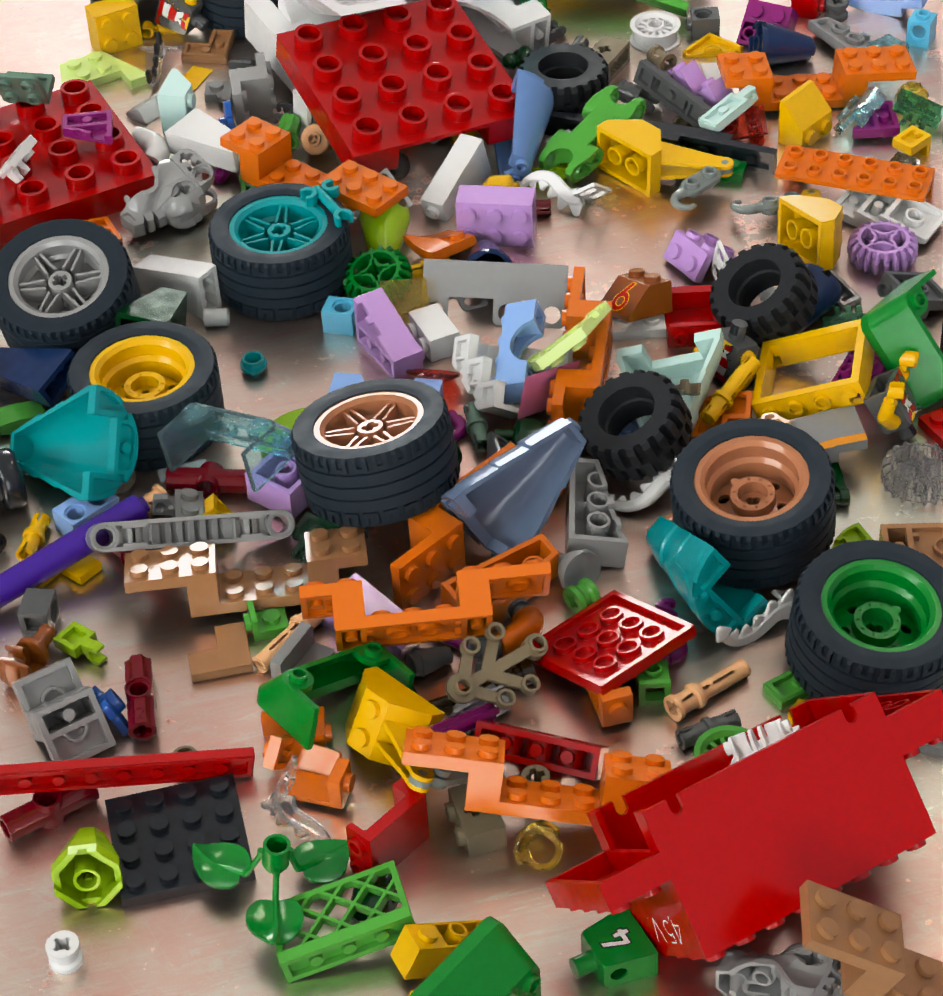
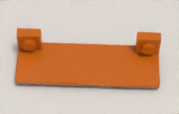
M787 144L775 170L774 177L924 202L926 198L931 199L933 195L935 168Z

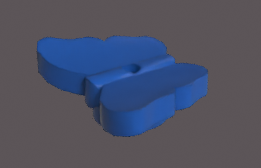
M229 100L223 102L224 117L219 118V122L232 130L236 125L233 120L231 101Z
M93 686L92 689L103 712L113 722L123 737L128 735V721L121 713L126 708L125 703L111 688L104 693L97 686Z

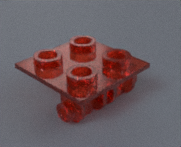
M764 105L751 106L720 132L734 134L733 140L735 141L749 138L750 144L763 146L765 142L764 135L768 134Z

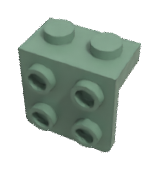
M15 71L0 73V95L4 101L13 104L17 102H26L32 105L50 104L55 77L53 74Z

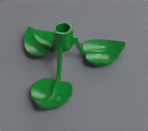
M271 834L264 839L263 848L257 849V855L252 862L247 850L238 844L228 842L212 844L193 843L192 860L195 871L205 884L215 889L226 890L236 887L240 876L248 877L262 859L263 867L267 872L273 874L272 900L260 899L253 902L247 909L245 921L248 930L255 937L270 945L277 946L287 944L295 939L301 931L304 921L302 907L297 901L293 899L279 900L280 873L287 869L289 861L295 872L303 871L304 877L309 882L326 885L343 877L349 860L347 840L341 839L308 841L293 849L290 840L286 836Z

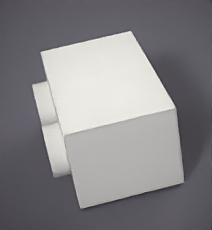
M438 303L408 312L409 323L406 326L418 345L422 347L431 363L453 356L455 337L460 336V333Z

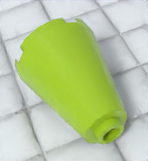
M396 203L377 218L360 211L359 219L368 251L370 246L375 250L379 245L384 247V249L391 246L394 250H401L404 241L403 235L406 234L410 223V211L406 205L404 208Z

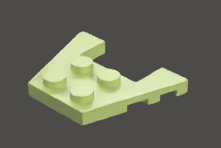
M102 50L94 51L86 56L70 59L65 63L59 64L62 84L68 80L82 79L85 81L91 80L94 86L97 87L120 78L131 89L148 84L145 71Z
M603 301L587 313L581 322L543 351L539 350L528 358L527 361L534 372L541 371L547 366L553 369L564 360L565 353L571 349L575 352L585 345L588 339L587 336L612 310L607 301Z

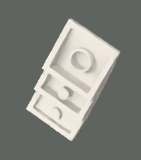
M846 190L836 201V203L843 206L844 218L842 221L858 228L860 224L868 225L869 221L876 223L879 220L882 222L890 220L893 224L901 223V227L907 226L909 231L915 232V237L918 239L917 243L926 244L943 224V210L926 201L917 202Z

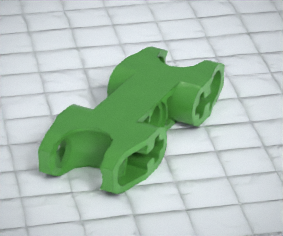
M614 84L605 87L594 94L584 105L582 110L584 120L573 131L569 133L560 129L549 139L538 158L539 167L543 170H550L558 164L566 163L568 164L565 171L566 181L570 184L579 182L599 166L604 156L603 149L596 146L597 125L606 120L641 119L646 110V101L639 97L634 98L627 104H617L620 97L619 87Z

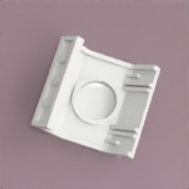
M296 0L316 14L345 16L407 3L404 0Z

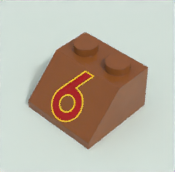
M633 268L629 270V273L617 276L601 301H612V317L626 322L673 312L672 282L662 278L658 273H647L643 268Z

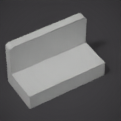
M301 621L269 661L272 678L289 669L335 654L334 649L314 642L312 625Z

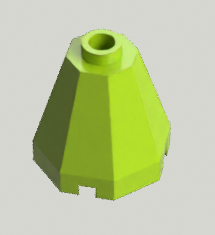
M94 826L79 828L51 865V877L54 882L55 896L76 909H85L88 907V904L96 903V907L106 906L123 888L119 856L106 834Z

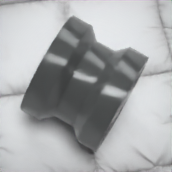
M826 0L827 10L825 11V17L839 22L847 20L848 11L846 8L849 5L848 0Z

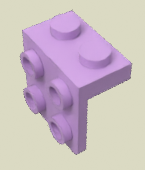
M688 229L687 232L676 230L663 258L693 282L701 283L713 260L716 242L719 241V238L710 233L701 235L691 229ZM723 245L729 259L737 257L734 255L735 251L732 248ZM720 251V257H721L722 261L724 262L723 256H722L721 251Z

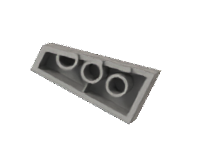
M579 458L566 485L565 553L588 549L598 555L601 566L624 568L628 540L621 530L622 523L620 518L616 516L615 504L612 496H609L608 484L599 459Z

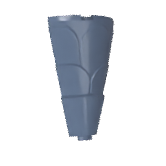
M560 417L517 442V446L492 459L487 465L462 479L453 488L445 492L441 496L443 507L450 515L463 522V530L477 544H482L487 550L491 551L493 557L539 535L544 524L547 523L562 489L566 487L587 442L579 432L581 430L580 425L570 417L567 419Z

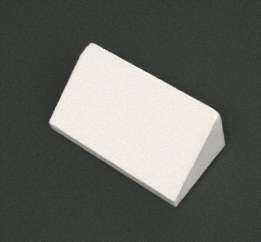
M158 92L128 110L126 113L127 117L142 124H149L160 117L157 100Z

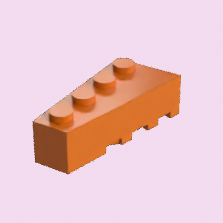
M541 533L476 566L490 568L495 564L503 562L510 563L511 565H520L528 560L538 559L542 562H550L552 580L558 575L559 552ZM456 576L441 583V604H451L453 607H457ZM526 597L522 599L528 601L531 597ZM516 599L492 601L493 622L502 623L510 616L507 611L508 606Z

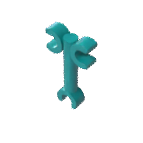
M332 179L324 180L321 186L304 187L299 190L300 199H306L307 207L316 205L319 199L333 214L336 227H342L341 220H348L350 223H354L353 212L350 209H341L332 199L340 195L339 186H334Z

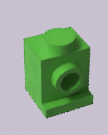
M661 660L651 665L636 677L639 706L664 705V697L671 694V679L667 660ZM646 688H662L663 691L646 692Z

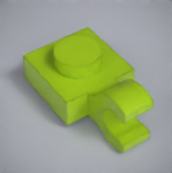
M75 621L53 638L55 648L76 659L80 655L85 654L89 661L96 666H100L108 659L106 655L100 652L105 647L104 644L97 640L96 632Z

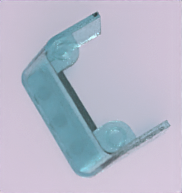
M197 402L188 404L184 410L157 433L169 471L173 472L208 439L246 448L241 453L252 491L258 492L294 457L290 437L292 429L264 417Z

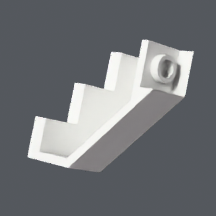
M472 333L455 337L452 365L455 370L460 371L462 374L461 381L467 392L473 394L476 409L509 419L517 418L520 402L503 404L506 382L497 379L492 380L495 378V358L498 357L499 346L479 343V335ZM526 348L520 359L527 360L539 350L543 351L544 349ZM571 349L565 353L564 360L556 367L573 362V351ZM547 366L545 369H543V370H541V371H536V372H534V373L537 374V373H540V372L549 370V369H551V368H550L549 366Z

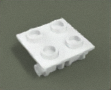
M779 718L764 724L765 731L761 725L757 726L759 740H757L752 729L747 730L749 740L745 732L728 737V741L723 743V747L727 756L733 754L730 765L792 734L801 728L800 725L792 727L789 719L782 721Z

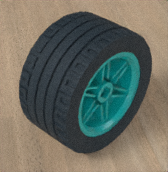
M277 183L254 187L236 194L224 202L213 215L208 227L212 264L216 265L220 296L232 309L243 315L261 320H293L320 312L329 295L342 297L346 292L343 287V280L346 278L344 271L349 270L348 263H352L353 256L349 221L341 220L342 227H336L333 214L319 199L316 205L307 207L306 199H300L299 190L304 187L313 186ZM332 198L341 209L344 208L336 198Z

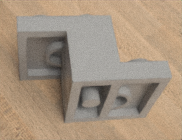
M264 52L254 53L256 66L228 70L236 126L252 116L260 119L273 118L272 109L277 108L270 61H265Z
M66 657L11 683L35 741L44 742L52 761L88 759L117 745L92 687L82 685L70 657Z

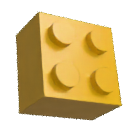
M101 0L84 6L91 45L96 51L102 50L108 54H114L143 44L138 8L133 0Z

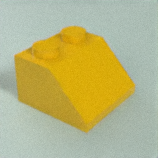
M808 80L780 100L778 143L785 146L787 144L800 145L808 148L831 131L832 109L814 81Z

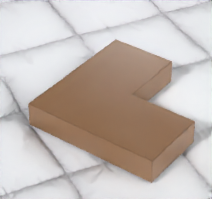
M213 29L208 43L186 42L181 54L182 62L227 64L236 38L235 30Z
M244 621L214 627L218 648L187 653L192 683L253 672Z

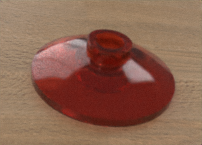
M430 369L405 370V374L414 379H441L443 382H448L460 377L459 372Z

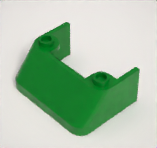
M934 269L901 283L861 319L862 332L887 371L900 367L899 359L905 351L919 352L917 367H908L910 374L906 382L916 402L917 410L927 408L943 399V353L920 318L928 309V299L921 286L937 274Z
M368 642L279 674L259 686L256 701L268 715L308 751L313 749L320 707L312 699L360 683L365 668L377 666L411 690L415 673L380 643Z
M489 916L447 956L410 996H510L512 993L516 996H541L540 968L507 927Z

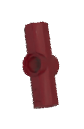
M212 461L203 463L200 468L167 467L165 473L166 491L193 488L197 491H203L204 499L208 498L212 493L217 497L220 493L247 494L244 473L249 469H224L220 464Z
M142 654L131 655L130 659L124 662L126 681L124 690L127 700L128 731L130 737L138 741H146L157 734L155 713L157 705L154 695L151 658H146Z
M98 789L34 793L31 801L1 815L0 826L9 842H13L39 828H58L64 823L67 814L99 799Z

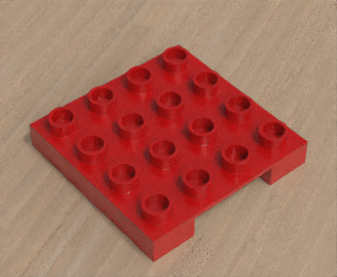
M422 0L405 5L386 7L383 10L361 15H345L339 20L318 25L302 24L295 30L277 34V59L342 163L350 159L380 173L386 167L388 170L398 168L400 149L461 133L478 130L487 145L513 139L515 93L511 92L513 80L456 0Z
M72 79L64 82L59 90L52 92L50 104L32 105L26 102H17L0 107V168L18 145L30 134L38 141L32 148L35 153L25 163L30 168V171L23 176L24 179L19 184H15L7 176L4 179L0 177V251L16 235L36 224L57 219L88 220L121 212L126 205L123 199L125 195L132 198L140 191L154 186L155 178L151 168L154 166L113 110V144L109 145L64 137L62 129L63 115L112 110L91 80Z

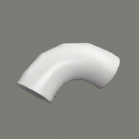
M138 126L133 130L132 137L154 166H157L163 160L169 159L170 153L167 141L159 133Z

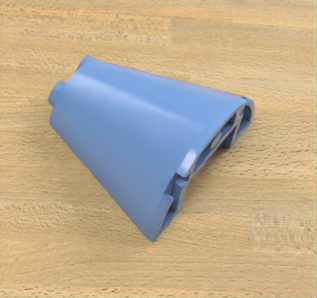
M517 69L511 84V92L515 93L513 139L494 144L498 175L510 174L515 182L522 181L524 177L531 173L554 107V96L551 88L544 84V80L541 77L522 69Z

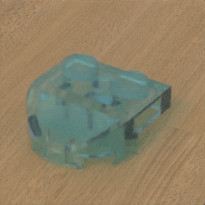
M876 87L867 88L859 97L854 95L846 103V107L837 115L836 118L839 121L833 129L841 135L853 122L862 128L869 121L874 111L883 105L887 96Z

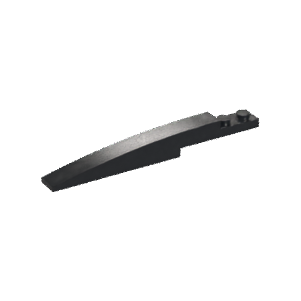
M552 111L544 135L553 136L560 129L573 131L584 120L582 113ZM644 120L661 129V141L739 161H747V170L771 175L775 174L778 149L733 140L734 134Z

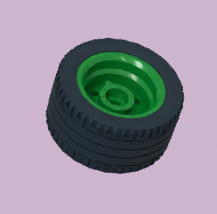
M860 540L843 543L826 550L819 557L813 559L798 580L785 636L787 663L794 678L805 692L812 698H822L875 692L876 695L932 689H942L943 691V567L927 555L908 546L878 540Z

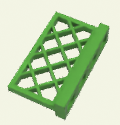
M394 860L288 898L300 904L305 917L316 921L309 932L301 930L296 936L303 939L300 945L287 950L284 948L286 944L275 945L277 949L276 954L289 984L394 945L405 924H416ZM391 873L392 880L386 889L374 886L377 878ZM352 887L360 889L353 901L341 897L347 889ZM368 892L381 896L374 908L361 904ZM320 899L328 901L321 913L309 909L314 901ZM388 900L401 903L402 907L387 913L382 912ZM336 904L348 908L341 920L329 917ZM356 911L369 915L365 921L354 925L349 924ZM324 923L336 927L333 933L322 937L316 936Z

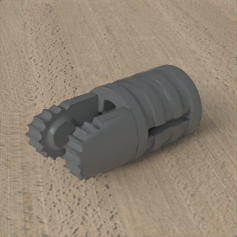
M624 79L618 84L620 95L618 100L623 103H628L634 98L640 97L646 101L645 111L648 113H653L655 110L654 104L660 103L659 100L637 84Z

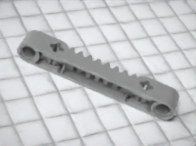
M266 510L104 522L92 525L86 532L85 540L91 550L100 553L158 549L170 545L182 547L190 546L197 542L222 544L274 540L290 536L294 531L295 521L291 513L286 510ZM276 516L280 517L283 521V528L278 533L272 528V520ZM100 529L106 530L109 534V542L105 546H101L96 542V534Z

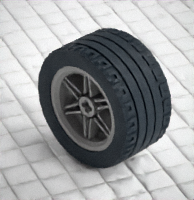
M57 219L36 224L20 232L0 251V329L10 348H68L77 354L79 349L92 338L115 328L117 311L142 297L126 248L117 239V236L111 234L108 229L93 222L78 219Z

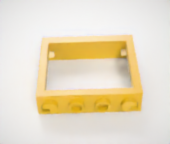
M861 319L763 342L759 360L761 367L757 372L751 404L757 418H761L766 413H776L778 416L790 420L826 410L863 404L871 383L875 351L862 332ZM855 350L851 378L772 395L776 368Z

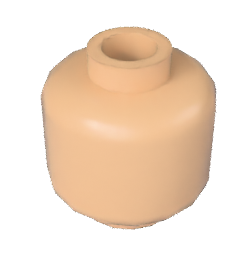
M318 124L308 125L303 130L301 144L309 154L322 156L328 154L333 149Z

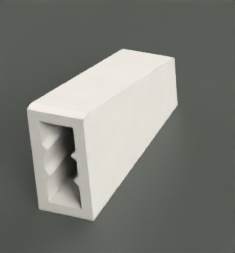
M194 108L165 131L169 153L176 154L183 149H190L209 165L235 173L240 171L239 154L220 146V137L231 129L200 109Z
M462 133L459 135L420 199L425 216L447 222L456 212L455 201L459 185H481L489 176L491 168L483 139Z
M150 254L133 266L140 290L151 293L160 287L188 292L187 312L203 319L204 308L222 307L215 264Z

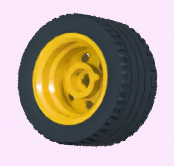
M141 321L112 328L88 341L79 349L69 365V371L67 372L69 397L88 385H101L120 396L124 401L122 404L126 411L132 413L139 440L138 457L133 471H155L191 460L214 442L224 424L225 408L216 353L204 337L185 326L163 321Z

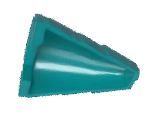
M95 384L88 385L67 400L59 402L44 414L36 415L11 433L10 449L14 451L20 468L31 476L41 478L53 487L60 488L80 501H97L114 495L122 483H127L136 465L139 440L133 415L126 411L121 397L109 388Z
M662 516L649 528L646 541L659 566L668 574L675 589L685 600L691 611L711 632L716 634L717 627L725 626L731 627V632L739 629L740 634L745 624L753 625V617L755 615L765 612L768 601L758 592L754 593L751 589H737L716 583L731 564L714 547Z

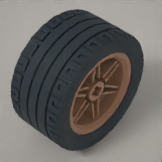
M386 378L345 386L315 400L301 412L292 427L290 437L307 504L316 515L333 524L346 527H373L404 521L422 514L440 503L442 500L441 496L453 488L459 478L460 463L446 401L436 389L419 381Z
M747 418L728 421L709 428L695 437L678 455L677 461L671 470L670 478L673 523L714 547L731 564L716 583L737 589L758 590L778 587L800 578L802 572L805 571L807 565L813 559L830 549V545L834 541L833 537L835 536L836 528L834 470L824 448L805 431L788 423L772 419Z

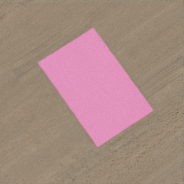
M580 360L526 377L517 419L546 410L547 398L553 397L550 396V380L556 379L557 368L578 369Z

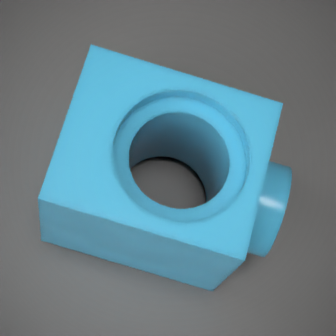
M915 9L907 22L906 45L929 49L935 39L938 13H933L926 9Z
M329 295L321 310L323 332L354 336L356 323L353 298Z

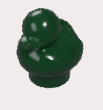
M523 45L515 50L513 54L508 53L502 58L503 66L508 70L518 69L521 61L532 49L529 46Z

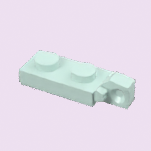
M748 84L739 93L734 94L731 92L698 118L699 126L708 130L722 131L759 99L756 87Z

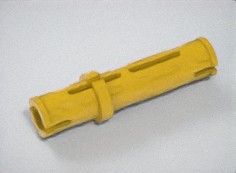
M747 355L726 383L712 394L711 401L700 412V418L706 424L714 425L722 413L732 407L735 397L761 367V363L756 357Z

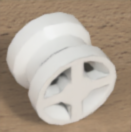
M67 930L58 931L50 935L46 940L45 949L49 957L50 968L57 974L67 975L74 973L83 964L84 958L80 949L79 937L74 932Z

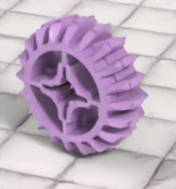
M879 220L876 223L869 221L868 225L860 224L859 228H854L853 233L850 234L848 239L847 253L851 264L856 265V269H864L865 274L871 272L876 276L884 274V271L906 272L907 268H912L913 263L916 262L918 257L919 244L917 243L918 239L915 237V232L909 231L907 226L901 227V223L893 224L890 220L888 222Z

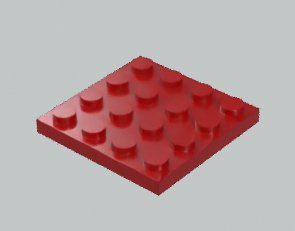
M613 590L543 634L548 642V651L540 660L531 662L598 695L599 693L605 695L630 679L637 677L639 673L651 665L660 662L662 658L677 648L684 646L686 642L697 636L694 624ZM532 641L534 647L541 648L537 642Z

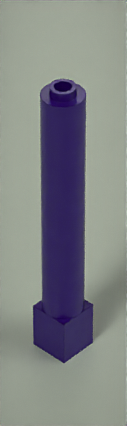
M132 494L0 574V609L24 595L26 588L39 586L95 552L88 547L85 540L86 532L92 525L104 522L149 519L147 513L150 512V508L142 496L137 498L136 495ZM100 529L96 534V542L99 545L105 546L109 542V534L104 529Z

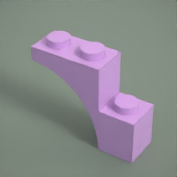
M695 59L688 64L682 61L668 70L673 75L675 81L694 95L702 96L706 99L705 103L711 107L715 106L731 92L734 93L731 88H725L722 77L717 80L711 77L707 80Z

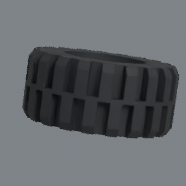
M554 43L549 44L547 47L541 46L536 51L528 53L518 69L529 71L544 80V84L551 88L554 96V107L552 110L554 112L582 113L587 101L594 94L609 86L608 63L598 51L594 52L592 48L588 46L582 47L581 44L575 43L570 45L569 43H562L556 45Z
M765 243L764 246L757 244L751 246L750 250L746 251L744 249L738 252L737 257L734 259L730 258L726 262V267L719 270L717 280H714L711 286L712 292L710 293L709 303L711 304L712 314L723 328L730 327L734 319L746 321L748 323L746 335L754 340L758 347L762 349V344L765 341L794 335L800 328L803 330L808 323L807 319L812 318L815 312L814 306L817 305L819 296L817 294L818 284L811 271L793 249L782 244L776 245L775 243ZM778 286L768 299L760 304L750 306L761 292L770 287Z
M634 370V373L627 371L620 373L619 377L615 379L611 377L605 381V385L602 387L598 386L593 391L594 395L586 399L583 405L585 409L580 411L578 424L581 427L579 432L587 440L584 448L591 459H599L604 474L610 478L617 477L618 480L629 481L632 478L633 481L643 480L645 476H656L661 469L664 468L666 470L672 466L671 462L678 457L683 447H686L690 441L689 435H691L693 430L691 412L675 384L658 372L648 370L646 373L644 370ZM651 415L650 419L638 430L619 436L623 428L633 420Z

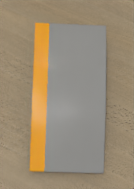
M855 405L826 410L791 421L792 426L805 431L819 442L832 463L839 462V453L868 449V439Z

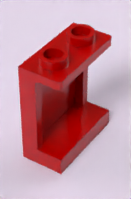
M712 285L672 287L673 312L664 314L668 348L696 347L694 333L722 328L712 314L711 304L709 303Z
M400 778L392 785L394 807L367 830H362L352 822L346 826L350 868L354 874L394 860L395 865L398 866L430 837L426 794L410 789L403 778Z

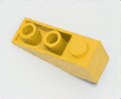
M483 920L405 924L390 956L404 980L427 978Z

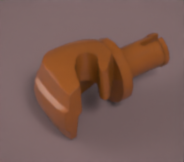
M42 624L33 638H21L16 646L5 645L8 658L0 656L1 681L12 688V682L45 668L50 661V653L47 648L52 643L53 638L58 635L56 634V629L49 624Z

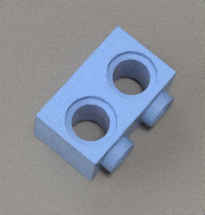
M114 494L106 499L97 501H80L75 497L69 498L52 509L56 531L63 536L119 503V497Z

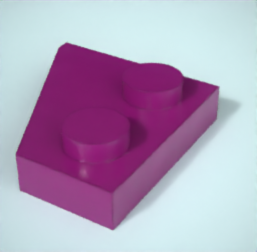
M892 101L868 102L864 112L861 113L858 119V125L853 127L852 138H889L900 133V125Z
M112 110L63 115L62 129L64 137L109 145L113 144Z

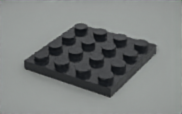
M233 773L105 800L112 846L119 856L122 870L123 888L120 890L123 908L215 889L205 884L195 871L192 860L193 843L212 844L228 842L238 844L247 850L252 862ZM253 870L248 877L240 876L239 883L256 880L255 871Z

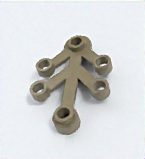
M492 622L484 632L486 643L481 670L471 675L473 657L480 650L481 643L478 638L467 636L459 647L461 658L458 673L453 674L446 683V692L449 699L457 704H467L476 699L494 704L501 710L511 708L516 701L515 693L508 688L495 692L480 687V685L487 681L521 690L523 694L528 696L535 694L541 685L536 675L527 674L524 677H520L504 671L525 659L530 661L540 660L548 651L546 638L541 634L532 633L524 639L521 647L496 661L499 642L505 636L506 631L501 623ZM491 629L497 630L499 636L492 635ZM532 641L537 642L541 648L534 647ZM466 643H471L475 650H469L466 647ZM526 681L532 682L534 689L528 688ZM458 683L463 684L467 691L460 690ZM501 695L507 696L509 703H504Z

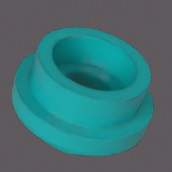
M250 351L243 355L240 367L246 374L258 375L266 370L267 360L261 352Z

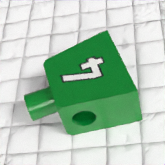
M629 909L615 915L609 914L583 930L581 933L582 954L569 959L571 970L576 978L594 972L602 986L607 988L658 974V951Z

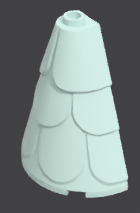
M718 328L694 333V343L699 350L698 352L653 361L643 344L616 349V360L621 373L626 371L634 373V370H644L647 373L649 370L666 376L675 385H679L682 379H688L689 383H701L700 395H682L684 402L691 412V422L694 429L699 417L698 412L707 396L710 383L723 353L724 335L722 329ZM651 415L636 419L639 428L650 419Z

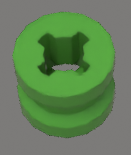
M586 577L580 579L576 586H568L563 590L564 601L574 614L601 598L596 585Z

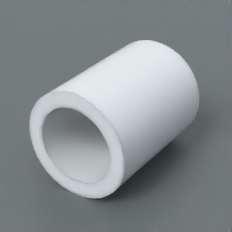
M204 308V326H229V308Z

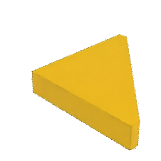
M709 32L684 49L682 58L717 57V54H726L728 52L743 53V46Z

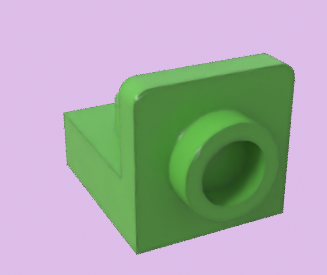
M253 600L246 601L248 613H243L246 631L252 630L254 642L274 639L289 626L284 607L255 612Z

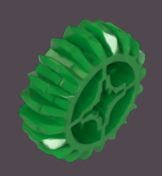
M379 245L375 250L370 246L369 251L365 253L360 250V256H352V263H348L349 270L344 271L346 278L343 280V287L348 298H355L382 287L391 303L396 305V300H404V293L410 292L409 285L413 284V270L408 258L399 249L394 250L391 246L384 249V247Z

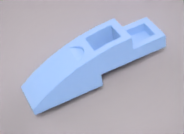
M928 0L848 1L849 6L865 12L902 17L907 9H923Z

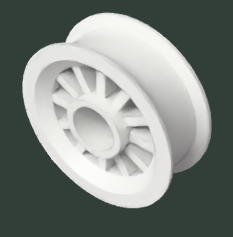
M659 10L637 14L630 21V28L633 31L630 36L631 45L645 53L657 44L661 45L665 52L675 49L681 41V37L677 32L681 27L680 19L672 13Z

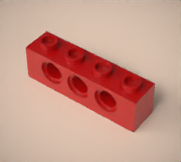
M477 720L474 732L475 737H479L482 734H491L499 737L500 740H505L506 761L528 766L542 765L550 771L594 781L601 779L604 752H609V747L491 720Z

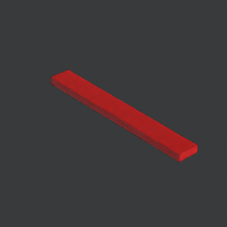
M253 747L4 764L0 765V795L189 782L233 773L234 778L253 777L255 753Z

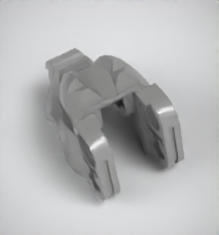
M183 149L177 152L170 159L163 160L157 166L151 167L155 178L153 187L140 191L132 198L128 195L124 196L123 199L126 205L120 213L122 226L135 238L146 235V230L153 232L156 231V227L161 228L167 224L178 229H187L195 226L197 222L203 219L204 215L206 216L213 211L218 204L217 193L211 188L215 180L213 168L190 149ZM185 159L188 161L191 159V164L194 168L192 169L191 165L188 162L182 163V160ZM200 173H207L210 175V177L206 180H202L197 175ZM205 195L211 196L213 198L212 201L206 203Z
M802 942L787 947L780 955L775 956L768 954L760 956L758 952H748L746 955L743 950H727V954L716 969V989L724 996H847L842 994L841 974L838 972V969L841 968L840 961L803 948Z

